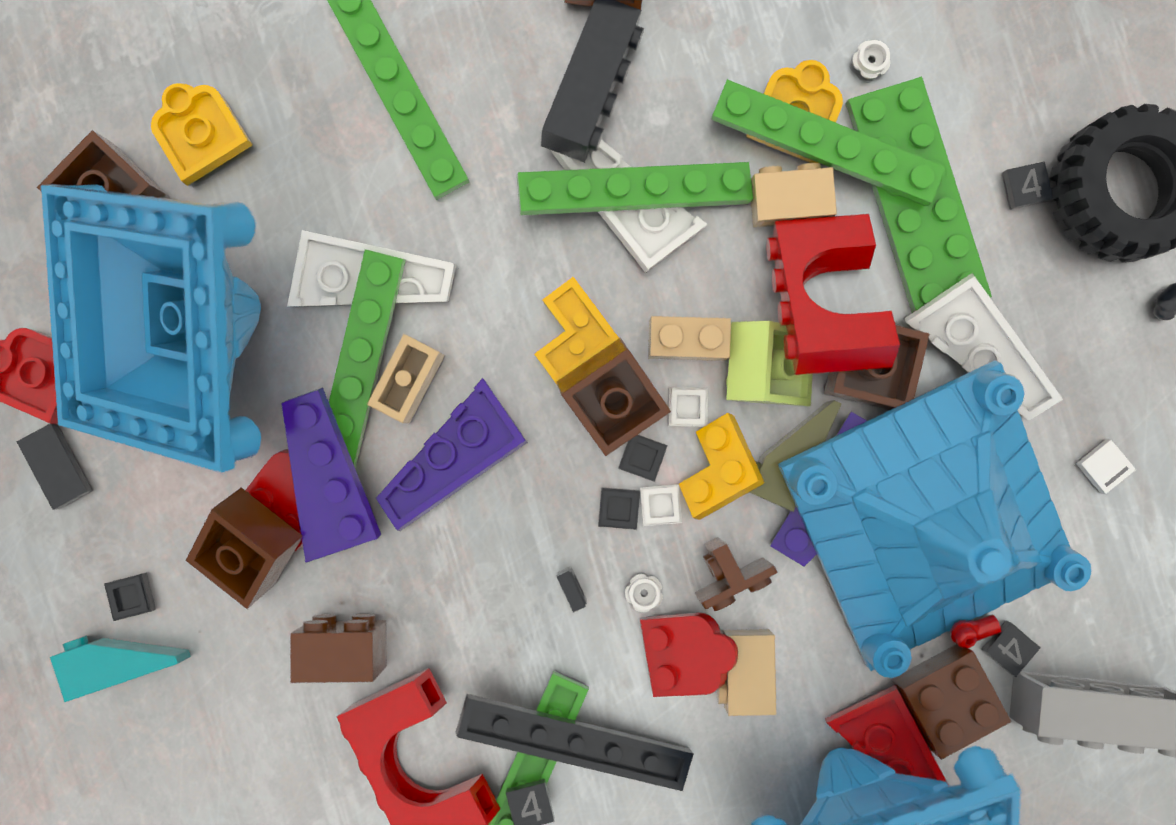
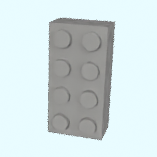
M1020 672L1017 677L1013 676L1009 717L1022 725L1023 731L1037 735L1038 741L1053 745H1063V739L1077 740L1078 745L1091 749H1103L1104 743L1118 745L1117 748L1122 751L1143 754L1144 748L1158 749L1159 754L1176 758V691L1166 687Z

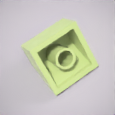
M773 321L731 322L726 400L811 406L813 374L795 375L792 359L786 360L784 353V336L788 335L786 325L780 326L778 322Z

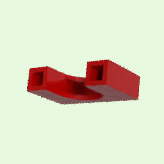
M869 214L775 221L773 237L767 238L768 261H774L776 268L772 270L774 293L780 292L781 301L778 302V320L780 326L786 325L788 334L784 336L786 360L792 359L795 375L893 367L900 343L892 311L855 314L831 312L817 305L808 296L804 288V284L808 280L822 273L870 269L876 241Z
M430 668L349 706L336 716L340 723L342 735L349 741L358 759L359 768L367 777L376 795L377 804L384 811L390 825H489L499 812L500 807L483 774L448 789L431 790L413 782L405 774L397 756L399 733L406 728L431 718L447 703Z

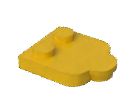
M815 60L803 61L795 69L787 67L775 71L770 77L763 93L835 123L843 105L842 94L835 85L830 83V75L827 68ZM746 135V137L749 139H752L754 141H757L759 143H762L764 145H767L769 147H772L774 149H777L779 151H782L784 153H787L809 163H818L816 161H813L811 159H808L806 157H803L801 155H798L796 153H793L791 151H788L786 149H783L781 147H778L776 145H773L751 135Z
M176 83L168 86L162 95V108L153 115L151 120L153 135L178 177L187 186L253 146L224 97L209 85H199L193 88L188 84Z

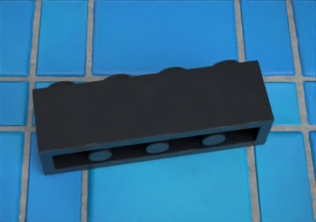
M616 0L594 1L542 128L541 147L584 163L589 150L597 151L604 133V129L600 128L599 125L603 115L610 118L618 97L617 94L613 93L617 82L624 83L631 61L627 60L626 57L630 49L635 51L638 49L644 32V28L638 26L641 15L640 9Z

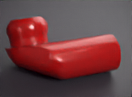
M993 614L974 621L959 620L950 629L952 641L965 649L971 648L979 640L1001 633L999 621Z

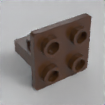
M717 537L704 544L708 554L703 556L709 571L717 581L696 591L695 595L705 610L713 607L714 611H718L736 601L734 595L746 589H749L750 593L768 586L772 582L770 577L778 572L775 566L764 558H760L739 569L728 545Z

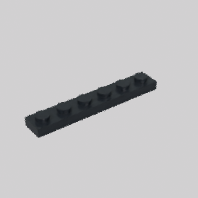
M471 694L466 695L455 731L457 738L683 791L694 755L689 748Z

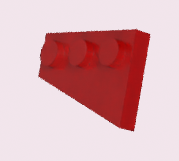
M896 685L825 718L826 723L836 733L838 732L846 739L853 749L877 759L894 769L895 773L947 782Z

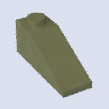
M835 400L827 401L764 452L758 462H755L765 483L749 493L794 512L796 505L778 464L825 442L842 403Z

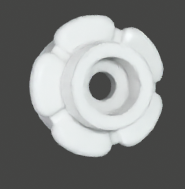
M869 40L861 43L857 48L858 52L853 55L852 62L854 68L860 70V74L868 79L876 78L878 74H885L891 64L889 48L885 43L878 40ZM874 57L875 62L870 63L868 58Z
M638 574L631 578V584L625 589L626 601L631 603L633 609L638 612H648L652 608H657L663 599L660 581L654 576L646 577L645 574ZM646 589L648 591L647 596H641V590Z

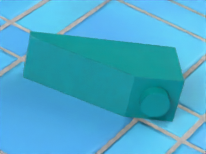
M87 636L62 644L64 651L51 656L50 660L64 702H68L176 665L188 659L191 655L189 649L110 638H101L89 642Z

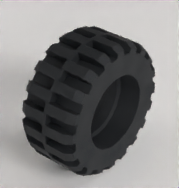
M1143 104L1138 108L1134 105L1120 107L1114 112H1108L1070 138V143L1062 147L1057 155V160L1060 163L1052 167L1050 180L1056 182V186L1051 188L1053 199L1050 201H1056L1058 210L1054 211L1053 215L1056 222L1063 220L1067 229L1063 233L1070 241L1074 239L1080 240L1079 249L1085 253L1092 254L1099 251V259L1110 262L1117 259L1122 263L1135 262L1175 249L1176 111L1167 107L1159 112V107L1156 104ZM1115 152H1125L1137 156L1150 167L1155 175L1158 185V199L1155 209L1148 219H1140L1127 214L1117 206L1109 193L1106 173L1109 161Z

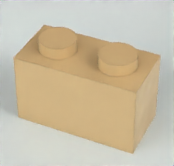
M806 163L797 166V170L782 171L781 166H768L760 168L759 173L754 174L751 178L753 227L774 226L775 221L833 217L837 215L833 167L821 168L820 163Z
M651 316L649 320L648 359L725 361L730 358L731 318Z
M403 334L367 405L401 423L410 424L445 355Z
M769 629L723 630L724 635L729 636L735 641L738 647V660L735 667L727 672V679L724 685L717 690L718 704H724L728 716L776 715L775 635Z

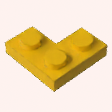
M574 277L542 299L543 303L564 329L562 334L534 354L555 383L619 339Z
M730 413L724 414L696 431L710 466L679 483L694 519H703L765 483L736 418Z

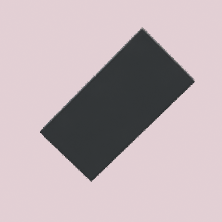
M50 423L17 441L52 510L60 509L92 491L57 424Z

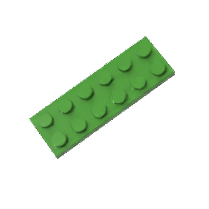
M922 76L848 99L845 104L855 131L946 166L933 202L929 206L871 184L911 312H915L971 273L974 274L989 297H992Z

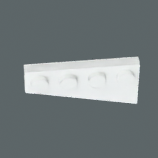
M602 139L596 152L589 150L585 163L551 150L565 170L631 167L622 160V155ZM682 207L598 212L645 273L708 225L698 216L695 218Z
M302 230L287 307L352 305L365 249L406 260L396 303L449 302L456 268L455 263Z
M973 273L905 318L906 323L915 330L930 333L929 340L943 353H947L968 373L994 360L1001 362L1005 373L1017 378L1024 387L1023 403L1017 411L1028 421L1063 400Z

